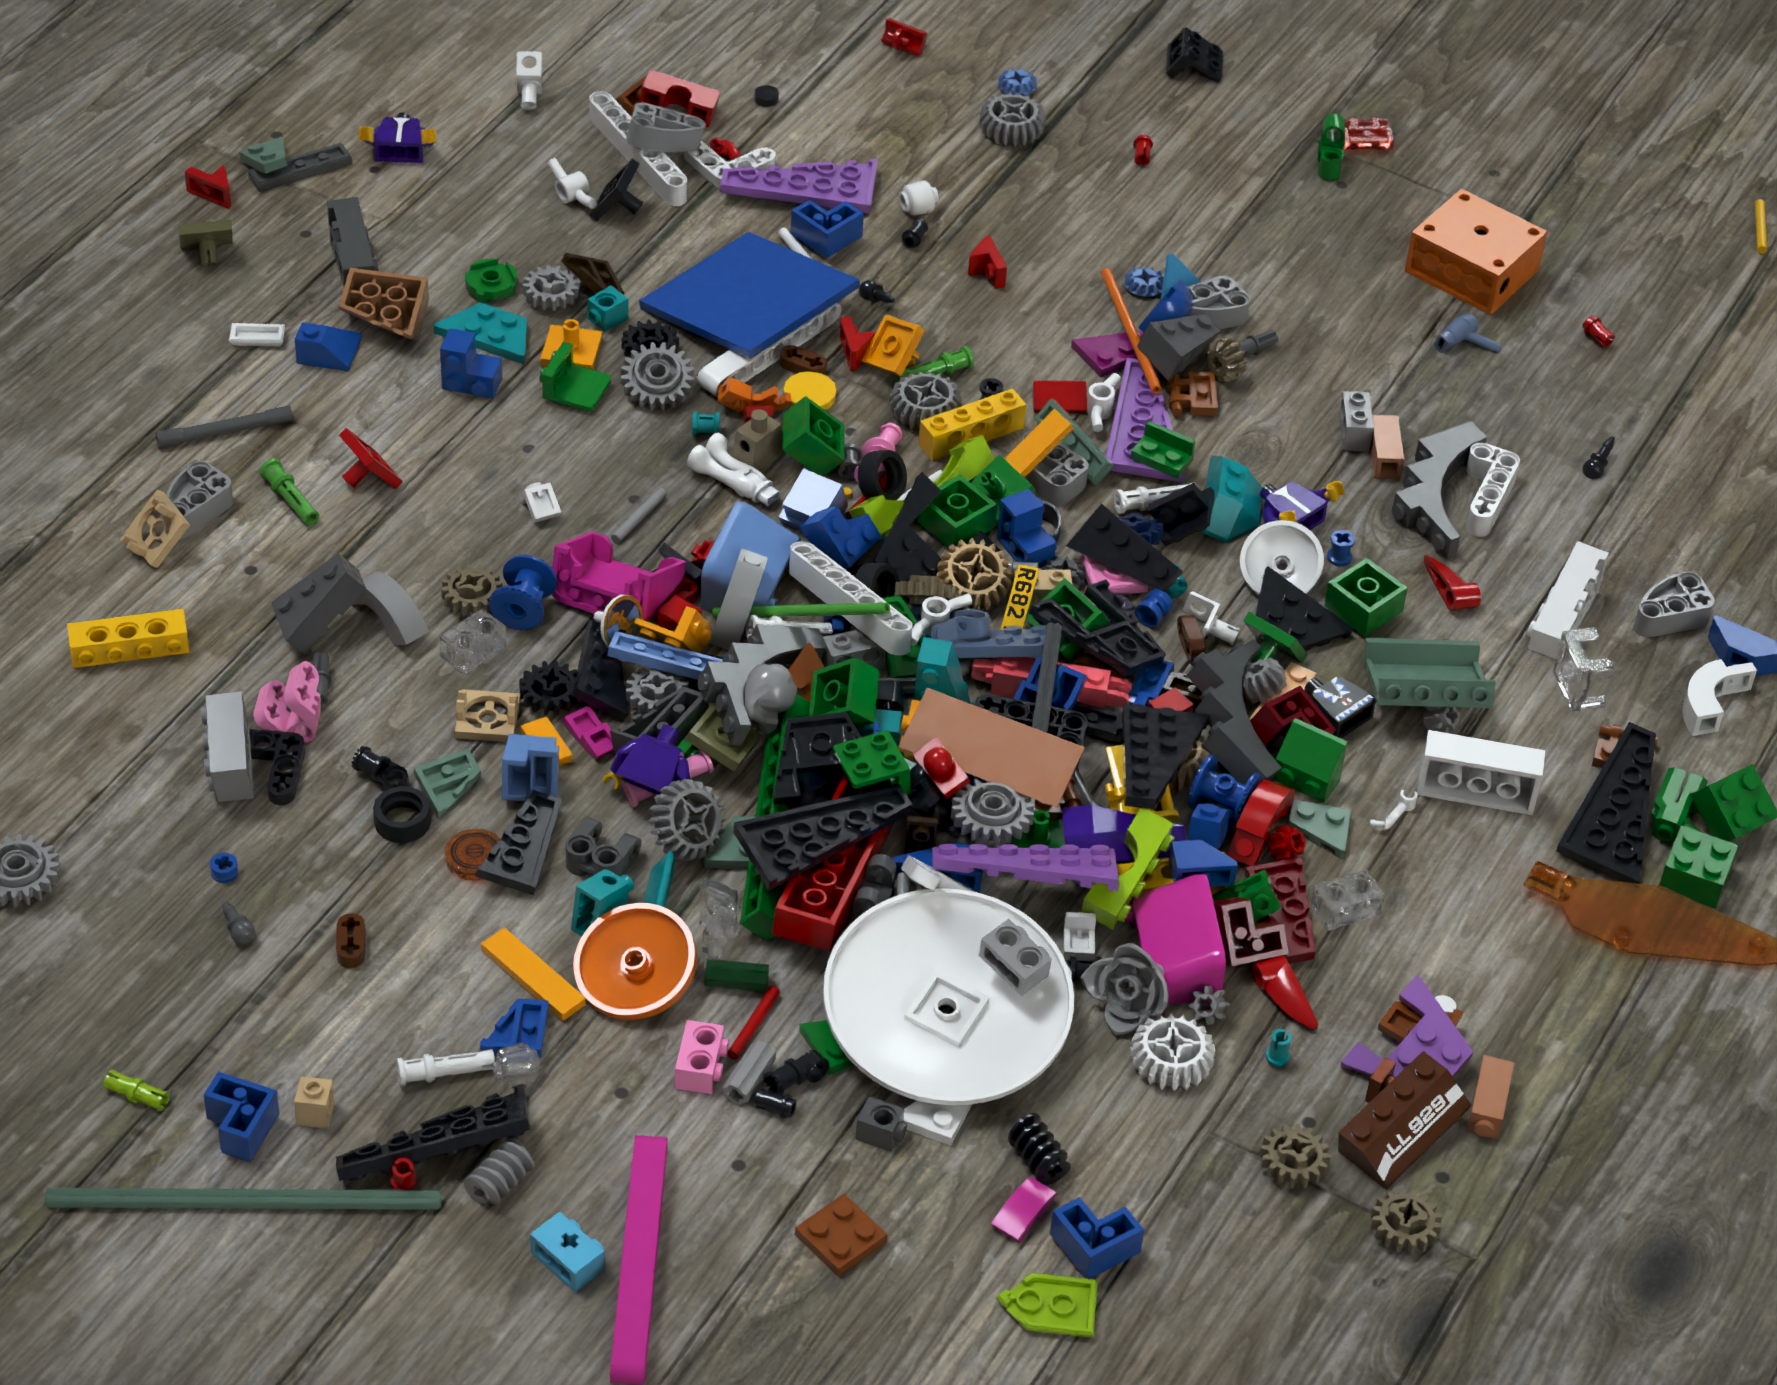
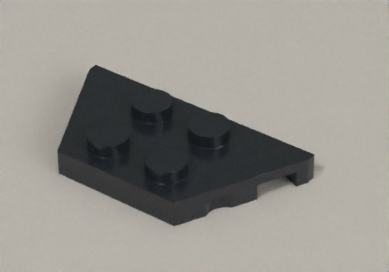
M1269 566L1265 568L1258 605L1255 611L1256 616L1295 637L1305 651L1310 650L1313 646L1329 644L1331 639L1343 636L1345 639L1351 636L1354 628Z

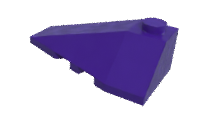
M1095 805L1062 808L1065 845H1076L1079 848L1106 845L1110 849L1115 850L1116 863L1134 861L1133 855L1124 841L1127 829L1134 820L1135 814ZM1173 824L1171 835L1174 836L1173 841L1186 840L1184 825ZM1170 848L1167 852L1161 851L1157 858H1169Z

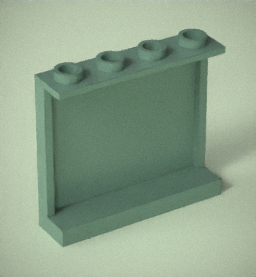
M1366 638L1363 665L1377 705L1493 708L1496 681L1485 679L1478 662L1480 652L1479 641Z

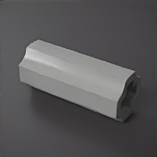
M762 1041L751 1044L723 1086V1095L731 1103L739 1106L743 1103H748L763 1080V1074L768 1072L776 1060L775 1051Z

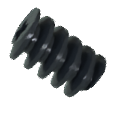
M1030 1113L1013 1125L1008 1135V1141L1015 1148L1017 1155L1022 1158L1023 1163L1028 1166L1029 1171L1035 1175L1036 1180L1044 1185H1050L1063 1178L1071 1169V1164L1065 1162L1068 1157L1067 1152L1061 1149L1059 1141L1054 1140V1134L1047 1131V1125L1044 1122H1040V1115Z

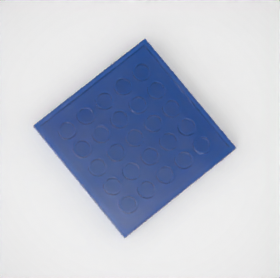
M747 232L639 300L640 308L751 359L858 289L860 282L858 278L751 232Z

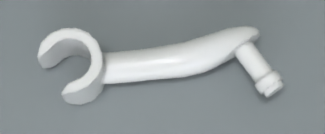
M1401 790L1398 805L1387 816L1385 822L1372 819L1370 820V826L1384 827V830L1390 829L1404 811H1411L1415 808L1418 793L1414 791L1413 798H1407L1403 795L1404 790Z

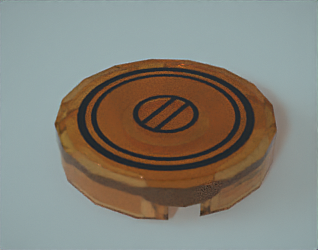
M469 829L459 832L446 844L445 862L448 869L452 873L454 871L458 874V877L465 880H483L475 876L476 872L500 838L495 833L485 829Z

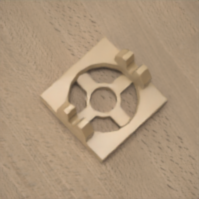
M156 490L120 540L127 544V549L143 556L150 566L158 568L190 524L164 492ZM158 511L164 516L163 518L157 519L154 516V513ZM148 522L150 525V535L143 541L142 530ZM163 522V533L157 537L156 528ZM156 541H163L158 547L151 549Z
M459 690L456 703L455 738L507 742L509 734H515L520 706V693ZM475 703H485V708L478 712H466ZM495 704H503L508 709V713L499 714L494 709ZM485 714H491L496 719L486 723L481 721L480 717ZM468 721L476 722L481 728L474 727ZM498 723L503 724L502 726H499V727H496V728H494V729H491V728L497 726Z

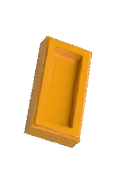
M547 716L520 726L522 735L556 738V746H559V766L573 761L571 751Z

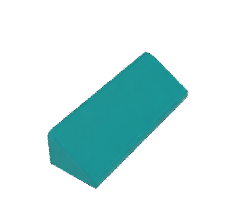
M668 852L651 869L643 903L656 904L666 908L674 875L673 852Z

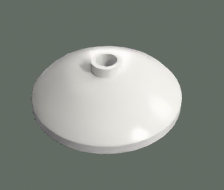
M1278 520L1263 524L1247 537L1242 546L1240 568L1247 585L1259 595L1265 568L1269 566L1307 594L1317 584L1323 571L1324 555L1321 544L1308 528L1299 523ZM1280 563H1285L1287 568L1279 570L1277 566Z

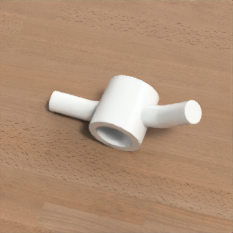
M556 158L548 162L549 167L557 178L555 181L556 193L563 203H569L577 199L581 204L591 209L597 206V201L588 196L590 192L589 183L581 171L567 175Z
M1113 373L1103 383H1095L1089 388L1087 414L1091 417L1092 428L1095 432L1102 431V420L1108 419L1113 414L1115 397L1113 387L1121 380L1117 373Z
M965 594L948 601L938 596L925 599L922 604L921 620L912 628L911 646L917 644L923 632L931 636V628L950 619V612L971 605L972 598L970 594Z

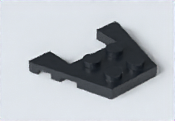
M847 712L788 718L773 793V804L800 802L801 794L797 774L843 769L833 752V746L861 738ZM884 780L861 787V791L865 793L887 788L890 786L889 781Z

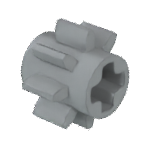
M1426 706L1427 710L1423 714V723L1428 730L1444 733L1456 730L1455 725L1459 721V713L1456 707Z
M1205 986V994L1200 991H1194L1193 994L1196 999L1194 1003L1189 1004V1007L1194 1008L1197 1013L1194 1019L1200 1020L1206 1017L1207 1025L1214 1024V1016L1218 1019H1225L1226 1016L1223 1011L1225 1007L1230 1006V1003L1225 1002L1222 997L1225 991L1218 990L1213 993L1212 986ZM1211 999L1212 1002L1210 1006L1213 1010L1207 1011L1209 1004L1208 1002H1206V1000Z

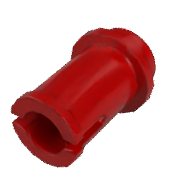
M1141 134L1133 142L1135 148L1134 161L1139 165L1141 158V166H1145L1150 163V150L1153 147V141L1148 135Z
M1590 316L1584 321L1582 327L1585 334L1591 335L1603 348L1611 345L1615 335L1601 324L1599 317Z
M399 1158L394 1162L395 1166H392L391 1185L395 1190H411L416 1184L413 1163L407 1158Z

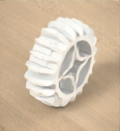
M1170 1013L1168 1018L1158 1015L1155 1021L1148 1018L1144 1025H1139L1134 1037H1132L1130 1056L1133 1060V1068L1139 1070L1140 1078L1148 1077L1149 1085L1159 1083L1161 1090L1165 1086H1171L1174 1092L1178 1086H1181L1187 1091L1190 1083L1198 1086L1201 1079H1206L1209 1075V1071L1214 1065L1215 1045L1212 1044V1035L1206 1034L1205 1026L1197 1027L1196 1019L1188 1022L1184 1014L1179 1019L1174 1018L1172 1013Z

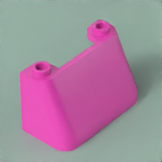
M590 531L555 546L552 569L557 575V587L552 596L560 603L595 614L597 611L604 612L606 606L613 598L619 595H631L639 601L643 611V620L648 622L683 580L686 561L675 557H668L659 563L657 571L643 570L612 560L613 545L609 538Z
M1191 875L1143 893L1138 899L1133 897L1128 904L1132 907L1125 922H1130L1132 928H1137L1141 948L1151 956L1155 963L1160 964L1164 968V979L1169 995L1168 1004L1194 1003L1196 997L1193 992L1200 991L1205 994V986H1212L1213 993L1222 990L1226 969L1225 951L1207 875Z

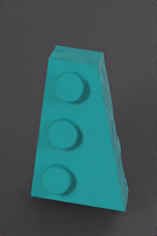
M923 637L917 659L914 700L921 701L926 689L930 688L974 705V702L970 701L968 695V685L966 681H963L960 673L961 666L952 642Z

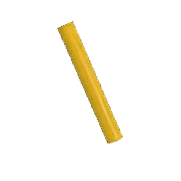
M1757 200L1755 201L1757 252L1765 254L1767 252L1765 202Z

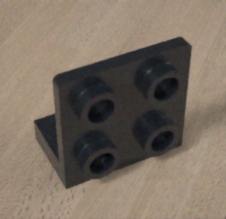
M1184 27L1168 44L1166 74L1174 79L1179 72H1184L1190 64L1219 82L1222 79L1223 51L1218 45L1211 44L1202 38L1198 32Z

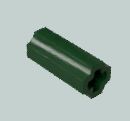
M707 959L705 986L767 992L769 964Z

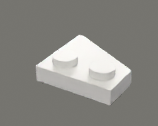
M915 1101L905 1108L904 1122L907 1123V1130L951 1146L972 1104L940 1105Z

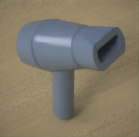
M1465 313L1455 318L1439 334L1434 343L1435 348L1439 352H1444L1464 340L1493 352L1501 350L1500 343L1475 333L1479 324L1475 316L1470 313Z

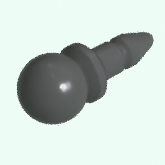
M224 902L222 904L223 913L228 920L227 928L231 932L232 939L240 945L249 944L256 934L254 925L248 921L245 915L238 914L234 906Z

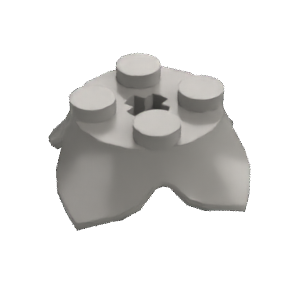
M1133 943L1120 945L1115 949L1113 957L1100 959L1092 963L1081 976L1087 992L1094 999L1105 1003V1021L1115 1035H1123L1137 1030L1139 1025H1143L1150 1016L1156 1017L1162 1014L1168 1004L1169 995L1164 979V968L1160 964L1155 963L1145 950ZM1129 981L1134 983L1135 991H1132L1133 987L1129 986Z

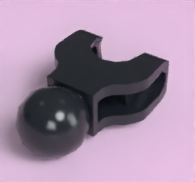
M919 763L910 769V794L907 795L913 803L912 808L923 816L928 813L930 816L938 817V824L953 837H957L961 834L962 827H955L950 820L952 798L956 797V795L953 794L946 799Z

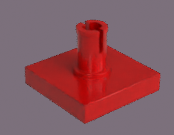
M345 428L339 434L340 438L358 457L356 463L342 475V478L350 486L355 488L370 471L394 489H397L403 482L374 448L348 428Z

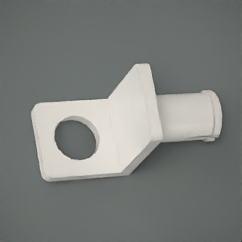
M517 52V93L522 94L521 107L526 110H532L537 107L536 95L542 93L541 52ZM526 58H533L536 61V65L533 68H526L522 65V61Z
M1191 591L1183 607V612L1189 615L1193 614L1195 618L1206 622L1201 633L1203 640L1205 636L1211 634L1233 645L1240 628L1217 619L1216 613L1220 606L1219 603ZM1192 603H1202L1206 607V611L1199 612L1195 610Z

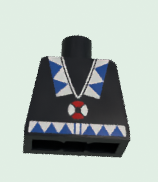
M1335 677L1326 684H1323L1317 678H1312L1305 686V692L1310 695L1312 701L1335 727L1336 731L1332 735L1338 738H1343L1373 718L1376 704L1375 696L1343 677Z

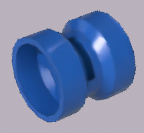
M1154 589L1135 608V616L1142 625L1154 628L1162 621L1163 616H1166L1172 610V599L1166 592Z

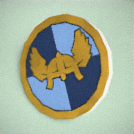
M619 595L610 601L604 612L597 611L594 614V620L601 623V637L607 647H609L615 631L639 637L640 630L636 627L634 621L636 618L643 620V611L639 601L633 596Z

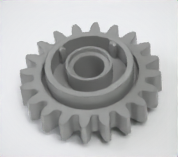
M651 342L650 349L640 345L641 353L632 350L631 358L625 357V366L621 367V385H624V393L630 394L631 402L639 399V407L642 408L646 403H649L650 410L653 411L655 405L658 404L660 409L664 411L666 403L675 408V400L683 403L684 394H691V387L694 386V367H691L690 358L685 359L684 351L676 354L675 345L667 350L665 342L661 344L660 348H656L655 343Z
M975 779L974 786L967 784L964 786V790H959L956 792V797L952 798L951 818L955 819V827H962V835L972 833V841L981 837L984 845L987 844L988 840H993L997 846L1000 839H1004L1006 843L1010 844L1012 836L1020 840L1022 832H1029V826L1033 824L1034 804L1030 803V797L1015 792L1007 785L989 781L981 783L980 780Z
M21 834L16 836L15 841H11L8 836H5L4 844H0L1 906H5L9 900L13 902L14 907L18 906L20 900H24L27 905H30L31 897L41 901V892L52 893L51 884L56 885L59 883L58 875H61L58 853H54L53 845L46 846L45 839L35 843L33 835H30L26 841L22 840Z

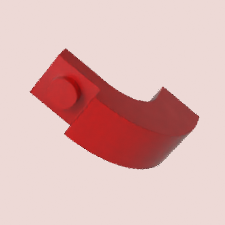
M1264 779L1256 787L1242 811L1236 825L1237 831L1227 856L1248 866L1257 865L1272 828L1280 817L1286 818L1296 791Z

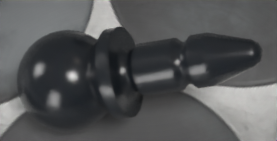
M866 280L860 284L859 294L864 299L872 302L883 301L885 303H893L895 301L890 293L885 292L881 285L872 280Z
M1613 436L1608 438L1602 444L1599 451L1592 453L1590 459L1584 463L1582 470L1586 477L1598 479L1603 475L1604 467L1608 464L1606 458L1614 446L1615 438Z

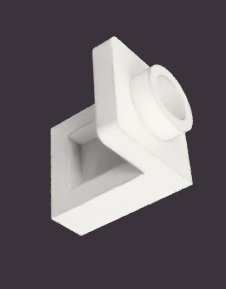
M1067 912L1065 914L1063 929V957L1065 960H1070V956H1076L1077 959L1095 958L1096 914L1083 912Z

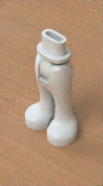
M717 432L712 435L707 442L706 448L702 445H697L691 451L687 460L689 468L697 473L707 474L735 490L740 497L752 498L753 502H762L766 506H769L779 498L780 491L773 487L772 481L768 480L754 467L738 461L727 453L728 441L721 433Z

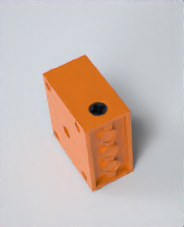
M1460 189L1412 231L1405 272L1491 315L1539 271L1548 231Z

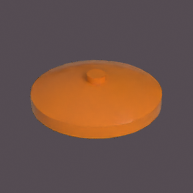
M651 903L627 904L606 912L596 919L584 932L574 955V977L586 1001L598 1012L619 1020L645 1019L667 1010L687 991L697 968V948L689 928L673 911Z

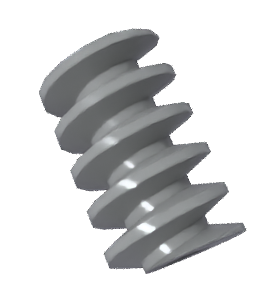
M506 1138L505 1142H502L497 1147V1150L491 1152L489 1158L484 1159L480 1166L476 1167L472 1174L464 1179V1187L469 1196L476 1202L486 1204L488 1201L493 1205H497L501 1201L500 1195L506 1196L509 1193V1187L514 1188L518 1184L517 1179H524L526 1171L533 1170L535 1167L534 1161L519 1140L516 1138Z

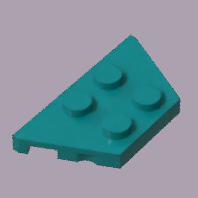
M480 302L433 325L434 334L446 337L449 328L473 332L476 338V348L521 364L525 363L527 318Z

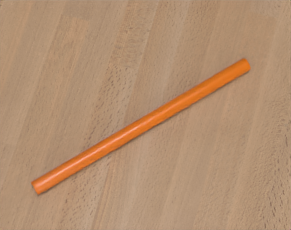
M1104 268L1101 271L1102 278L1152 393L1157 394L1161 392L1162 387L1150 360L1137 347L1141 339L1112 272L1109 268Z

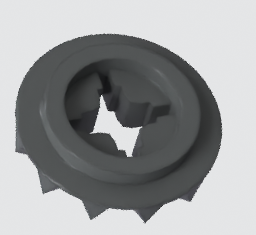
M1055 556L1053 560H1046L1045 566L1042 567V570H1071L1072 585L1075 588L1083 585L1086 579L1085 566L1080 565L1078 559L1069 560L1068 556L1065 559Z

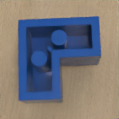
M808 200L791 210V234L823 257L828 258L863 237L864 212L847 201L826 211L813 201Z
M449 328L440 347L442 389L493 399L503 378L502 358L477 354L475 333Z
M1030 489L1001 499L997 540L1016 562L1039 563V568L1045 566L1046 560H1053L1055 558L1057 544L1054 537L1049 535L1042 527L1044 505L1041 499L1037 498Z
M837 506L815 512L800 526L809 543L816 546L844 569L856 562L882 537L868 514L845 520Z
M218 1071L203 1095L206 1118L221 1124L218 1128L221 1153L251 1162L280 1114L277 1090Z
M1079 1197L1053 1210L1050 1235L1085 1279H1091L1141 1253L1144 1228L1126 1206L1098 1220Z

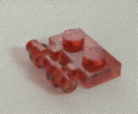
M1348 117L1345 120L1344 149H1393L1394 138L1387 119H1378V117H1370L1369 119Z

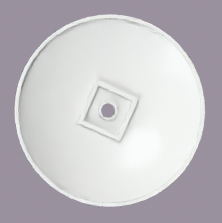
M939 888L934 889V891L930 889L917 890L897 895L871 907L851 923L840 936L831 952L824 976L823 999L827 1022L835 1040L848 1059L861 1072L886 1089L917 1101L932 1104L971 1105L1002 1098L1027 1086L1038 1078L1060 1053L1066 1042L1074 1012V991L1069 968L1062 953L1046 931L1015 907L994 897L967 890ZM1007 919H1010L1016 926L1022 927L1028 934V937L1037 946L1043 947L1052 959L1049 976L1023 996L1019 995L979 957L981 939ZM942 1005H949L955 1011L951 1014H944L938 1008Z

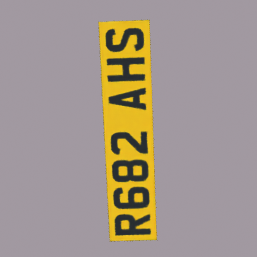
M1018 565L1000 630H1004L1008 626H1021V629H1023L1040 568Z

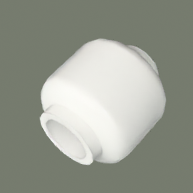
M927 181L907 184L899 194L902 210L908 212L911 216L932 212L935 208V202L939 200L936 188L931 187Z

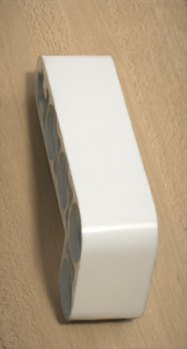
M1476 443L1471 446L1466 471L1471 477L1483 481L1471 504L1466 525L1467 531L1477 537H1484L1490 533L1515 484L1520 463L1519 456L1515 453L1486 443Z

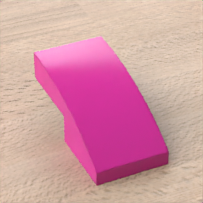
M589 705L564 717L563 723L592 757L598 759L613 752L610 735L611 728L607 722L603 724L600 722Z
M1029 1176L991 1222L992 1227L1020 1244L1035 1220L1040 1221L1057 1196V1192Z

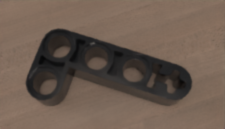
M992 694L980 695L975 700V706L1032 727L1035 703ZM1051 706L1047 733L1084 747L1087 730L1086 716L1077 711ZM1081 757L1076 765V768L1079 766Z

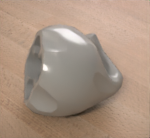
M759 664L748 675L745 686L744 706L748 717L757 722L758 727L762 731L770 734L778 725V713L787 711L794 704L797 697V686L793 681L791 673L783 665Z

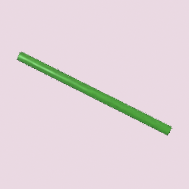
M888 602L752 606L749 615H756L759 618L772 616L888 614L890 612V605ZM721 607L713 608V618L717 619Z

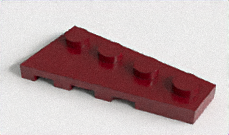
M1302 857L1246 867V878L1266 870L1271 879L1273 891L1281 904V909L1264 918L1265 921L1272 920L1284 923L1289 954L1284 956L1289 964L1314 959L1316 948L1312 921H1310L1309 916L1310 907L1306 896V879L1303 875Z

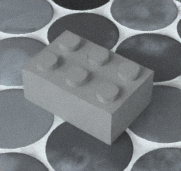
M242 691L206 695V707H201V717L206 732L202 734L204 751H207V759H204L205 775L208 777L210 792L215 791L218 802L254 798L250 729Z

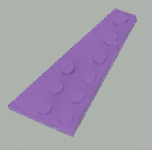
M878 158L869 159V163L857 164L856 160H847L846 165H834L832 162L792 164V168L780 169L779 165L769 166V170H757L754 167L723 169L720 193L799 204L811 200L821 207L831 209L847 201L862 212L870 213Z
M1127 358L1106 453L1108 459L1114 464L1110 471L1184 483L1185 472L1177 479L1130 459L1131 450L1144 436L1145 425L1148 421L1172 430L1168 413L1164 408L1163 395L1160 392L1157 394L1152 393L1138 359Z
M941 844L939 847H933L932 869L970 873L977 868L986 872L987 876L998 877L1002 872L1014 873V879L1063 884L1069 879L1079 883L1080 887L1092 888L1095 883L1108 884V890L1118 891L1119 887L1115 850L1110 849L1106 845H1093L1091 848L1062 845L1060 848H1048L1046 845L1035 844L1030 846V848H1018L1013 844H1004L999 848H987L983 844H972L969 848L957 847L954 844Z

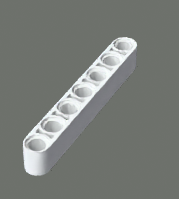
M604 91L592 93L589 99L591 122L628 162L633 158L640 164L637 172L668 205L682 206L687 202V177L664 152L641 149L630 145L626 138L632 117L609 93Z
M835 303L751 359L733 350H728L700 370L697 376V384L718 398L719 387L729 377L745 383L778 361L782 348L789 345L799 347L835 323L841 314V305Z
M795 542L790 546L789 574L826 604L886 602L813 544ZM891 605L888 614L841 615L886 652L901 656L911 651L912 622Z

